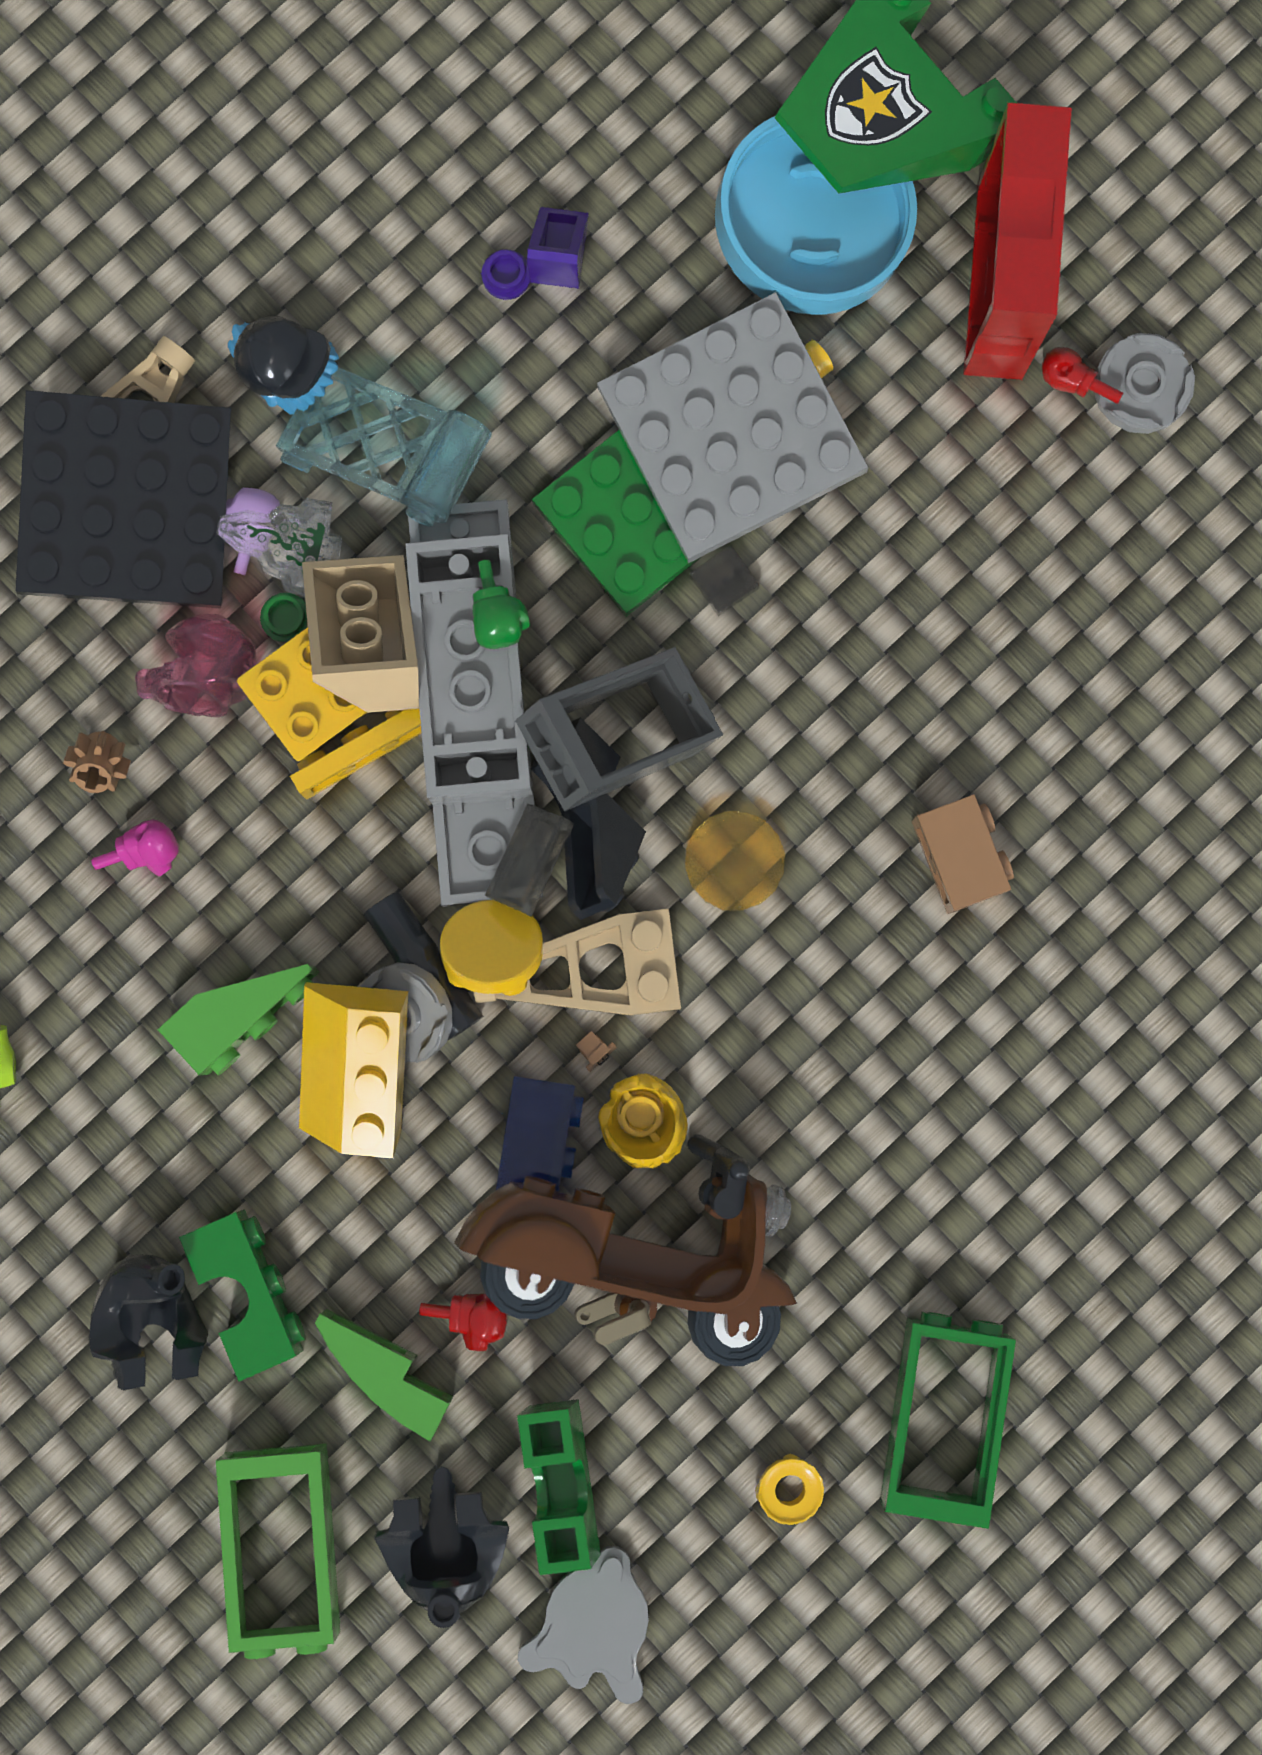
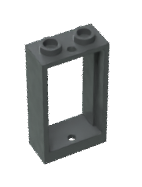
M676 647L539 699L515 720L564 811L695 756L723 736L712 711L706 704ZM647 682L679 744L600 776L567 713Z

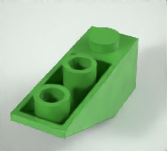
M305 964L196 994L157 1030L198 1075H209L212 1071L220 1075L241 1056L236 1049L250 1036L255 1041L260 1039L278 1022L274 1014L289 1001L294 1006L304 999L305 983H313L312 979L320 971L315 966Z

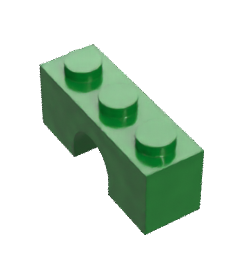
M244 1209L179 1237L198 1285L217 1277H229L238 1281L247 1292L249 1306L244 1319L240 1323L218 1333L238 1382L290 1360L304 1351L300 1343L306 1340L304 1328L296 1312L288 1313L280 1295L286 1292L285 1283L278 1267L275 1264L269 1266L261 1249V1246L266 1245V1239L262 1227L255 1216L248 1218Z
M579 1399L529 1405L517 1415L524 1469H532L536 1485L537 1513L532 1521L539 1575L592 1569L601 1556Z

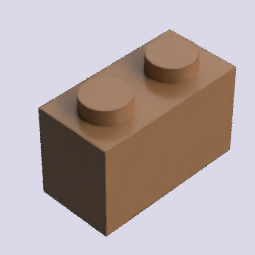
M975 794L917 815L911 821L947 915L1012 890L1008 880L1014 878L1010 861L1003 850L996 851L990 833L995 832L992 815L985 803L978 805Z

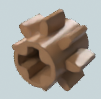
M105 731L93 732L89 735H85L82 732L79 733L75 746H68L63 761L64 765L73 767L69 781L75 782L78 787L89 793H100L107 789L112 792L116 791L119 778H126L131 760L122 757L126 744L119 742L114 736Z

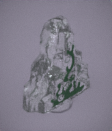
M305 498L299 506L279 504L267 514L244 510L222 515L219 517L216 534L236 552L256 557L263 573L282 581L284 591L305 598L302 562L339 560L342 544L341 535L330 532L332 502Z

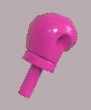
M147 820L126 831L124 835L117 837L115 840L116 850L94 857L91 862L94 869L98 870L123 861L129 870L146 866L157 876H162L172 869L171 862L179 853V844L168 826L159 820Z

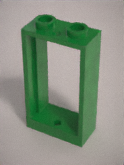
M922 1311L920 1320L907 1318L880 1504L884 1511L888 1513L989 1529L1016 1339L1009 1334L1002 1333L1003 1325L999 1323L972 1320L971 1328L951 1325L952 1316ZM921 1336L993 1348L972 1496L900 1485Z

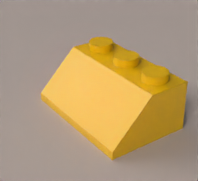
M308 982L304 985L299 1129L341 1154L384 1158L394 1157L402 1128L409 991Z

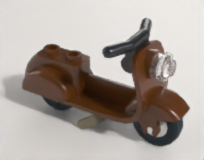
M699 1134L691 1136L687 1146L690 1152L712 1163L710 1178L701 1184L698 1195L701 1203L705 1205L704 1210L713 1217L723 1220L722 1235L716 1256L696 1254L610 1233L616 1212L604 1204L606 1198L604 1195L582 1188H575L573 1195L555 1191V1183L534 1176H525L524 1183L511 1182L496 1190L478 1204L465 1220L454 1241V1244L461 1251L476 1255L481 1260L480 1278L487 1297L501 1312L517 1319H538L553 1313L567 1301L575 1284L611 1292L580 1305L574 1313L575 1319L582 1325L593 1323L616 1312L620 1315L596 1327L593 1335L600 1345H608L650 1326L658 1310L657 1303L688 1310L687 1324L692 1341L708 1359L723 1366H745L759 1360L772 1348L780 1332L781 1312L779 1306L797 1304L789 1285L774 1270L763 1263L765 1236L772 1237L777 1233L778 1229L785 1228L790 1218L791 1202L786 1198L784 1188L778 1185H771L767 1188L764 1181L757 1180L749 1174L750 1164L746 1159Z

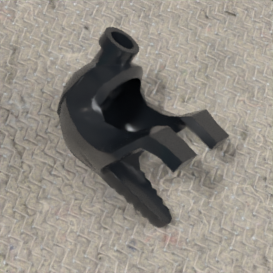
M132 1255L115 1264L108 1270L96 1293L90 1319V1352L95 1358L112 1361L113 1375L117 1381V1388L121 1390L145 1386V1351L143 1347L139 1346L138 1342L141 1339V1332L147 1325L151 1324L165 1328L175 1338L172 1353V1379L180 1380L199 1375V1360L207 1341L208 1331L184 1283L185 1273L182 1267L155 1255Z
M443 1466L436 1469L432 1480L434 1483L431 1486L429 1520L425 1528L423 1529L421 1498L393 1499V1518L389 1528L376 1531L374 1539L388 1568L405 1594L414 1604L427 1611L428 1618L432 1624L440 1628H447L455 1624L461 1612L467 1610L484 1597L502 1561L509 1533V1525L507 1521L490 1519L483 1507L482 1492L457 1494L455 1484L452 1482L453 1477L448 1468Z

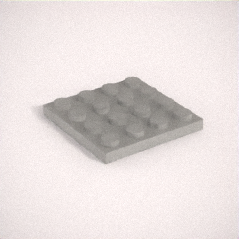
M776 292L597 383L603 400L688 563L846 484L868 471V466Z

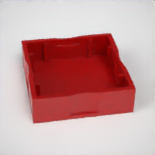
M1008 103L996 133L992 151L989 157H987L977 184L963 375L1022 380L1057 316L1072 111L1070 107Z

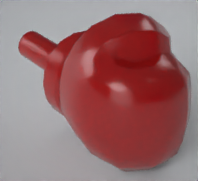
M1056 347L1046 353L1042 363L1043 380L1053 389L1076 393L1083 398L1091 390L1116 404L1121 400L1124 393L1096 379L1099 372L1084 364L1081 356L1073 349Z
M485 1293L465 1294L464 1296L454 1295L450 1306L421 1303L419 1308L420 1316L449 1319V1331L461 1333L466 1348L471 1351H487L489 1343L497 1342L505 1335L508 1314L501 1312Z

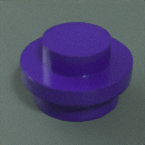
M507 249L496 251L485 260L482 267L481 275L484 287L492 296L498 299L510 300L517 298L527 290L531 278L529 276L528 262L524 256L516 251Z

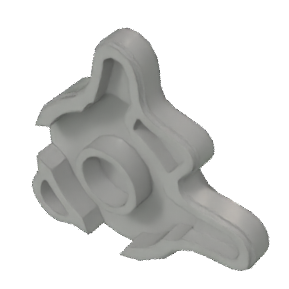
M607 1546L600 1551L601 1556L592 1569L572 1571L567 1576H562L557 1582L547 1603L544 1624L534 1637L522 1644L518 1651V1662L528 1672L555 1668L562 1674L569 1685L575 1689L584 1688L588 1684L591 1675L595 1672H600L605 1675L616 1698L622 1703L632 1704L637 1702L643 1695V1682L638 1671L636 1658L646 1637L649 1622L648 1603L631 1572L628 1553L621 1547Z

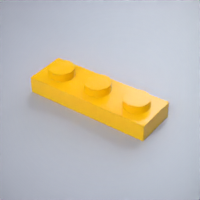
M420 709L387 711L385 713L386 721L370 730L367 725L352 730L342 737L341 742L343 746L326 755L321 750L301 760L297 764L299 771L290 776L298 792L305 799H309L422 734Z

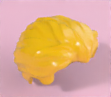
M637 1074L615 1083L610 1090L609 1101L600 1109L598 1116L602 1136L607 1147L612 1152H615L623 1162H626L633 1168H654L662 1163L670 1162L675 1155L680 1153L688 1128L684 1106L679 1096L670 1085L650 1074Z

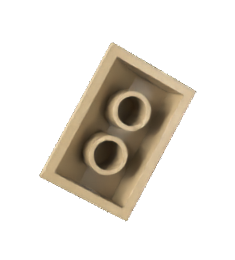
M404 555L302 562L313 682L367 713L419 709L418 663Z

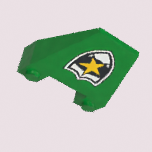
M856 0L775 116V120L838 194L970 171L987 160L992 151L996 133L1007 104L1017 103L996 78L962 96L912 38V33L931 5L929 0Z

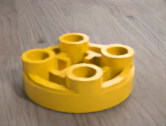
M504 900L478 901L457 911L447 921L440 938L441 958L448 980L456 987L466 988L478 993H503L508 996L520 994L525 990L527 981L538 970L543 957V937L536 919L523 907Z

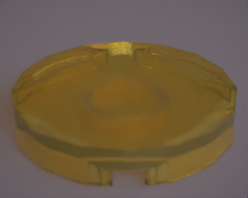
M726 811L709 817L694 831L686 848L685 871L691 888L705 903L723 911H745L761 905L776 891L784 874L785 852L779 835L765 820L741 811Z

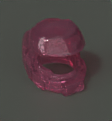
M199 614L181 620L169 629L165 635L168 644L179 658L174 659L172 662L164 663L162 667L141 669L135 675L137 694L141 698L157 701L164 705L165 709L193 716L203 715L220 718L227 714L229 707L246 699L247 696L238 685L237 679L257 665L258 660L252 642L237 626L231 624L228 619L219 614Z

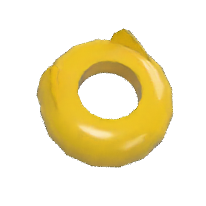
M790 1453L765 1469L755 1488V1494L760 1506L769 1518L780 1524L794 1525L805 1522L815 1515L822 1504L824 1486L821 1476L813 1465ZM789 1475L799 1477L803 1484L799 1497L788 1502L781 1501L776 1497L775 1488L779 1480Z

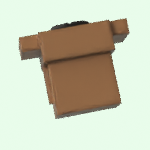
M592 1031L576 1044L581 1054L590 1062L586 1066L589 1072L598 1065L601 1066L609 1059V1054L617 1048L613 1042L607 1046Z

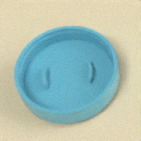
M775 116L758 125L738 145L726 167L715 204V226L721 250L729 266L742 283L762 299L776 292L785 310L811 315L830 314L848 310L868 300L881 290L905 257L913 239L917 222V198L913 181L838 194L775 120Z

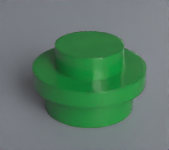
M279 593L270 597L263 605L260 613V622L265 633L277 642L287 643L306 629L308 624L304 600L292 593Z

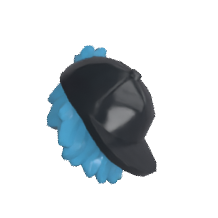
M274 315L262 317L251 324L233 325V340H229L228 349L234 358L236 371L241 381L250 390L261 395L266 400L268 406H280L289 414H294L297 409L305 411L309 405L314 404L315 396L323 397L325 395L324 387L333 384L331 375L338 369V364L334 361L338 360L339 356L336 353L335 347L332 346V343L323 334L313 329L305 328L284 317Z

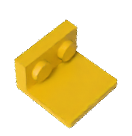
M308 627L237 679L240 688L296 761L303 760L358 718L368 714L366 711L313 682Z

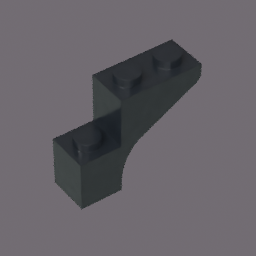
M581 717L572 721V725L600 776L615 771L621 757ZM535 758L530 769L550 790L557 802L563 820L569 908L580 920L601 911L609 912L620 903L624 896L623 887L630 870L639 859L638 850L646 831L607 793L564 811Z

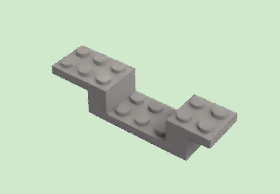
M507 499L407 508L410 543H405L411 616L418 663L422 745L427 798L433 805L441 906L469 905L483 900L513 901L543 898L532 770L530 769V747L515 721L524 713L519 646L516 643L500 649L484 648L476 641L473 625L472 605L474 603L472 596L476 591L483 589L478 562L490 560L495 586L507 587L510 596L516 598Z

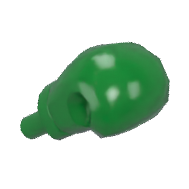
M482 560L478 562L483 589L476 591L472 596L474 603L472 605L473 625L476 641L480 646L487 649L509 647L518 643L522 631L530 626L529 614L525 605L519 599L510 596L507 587L495 586L491 561Z

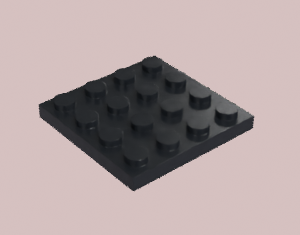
M26 390L16 594L221 609L231 408Z

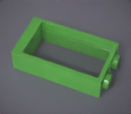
M327 1443L225 1452L216 1460L229 1653L244 1652V1657L247 1659H261L275 1655L276 1649L296 1647V1653L303 1655L326 1651L328 1649L327 1644H334L341 1632ZM308 1474L319 1624L247 1630L236 1480Z

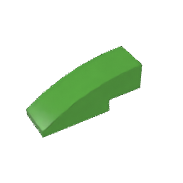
M328 1309L320 1313L315 1324L328 1348L348 1376L377 1406L396 1421L431 1441L453 1396L408 1374L417 1357L415 1353Z

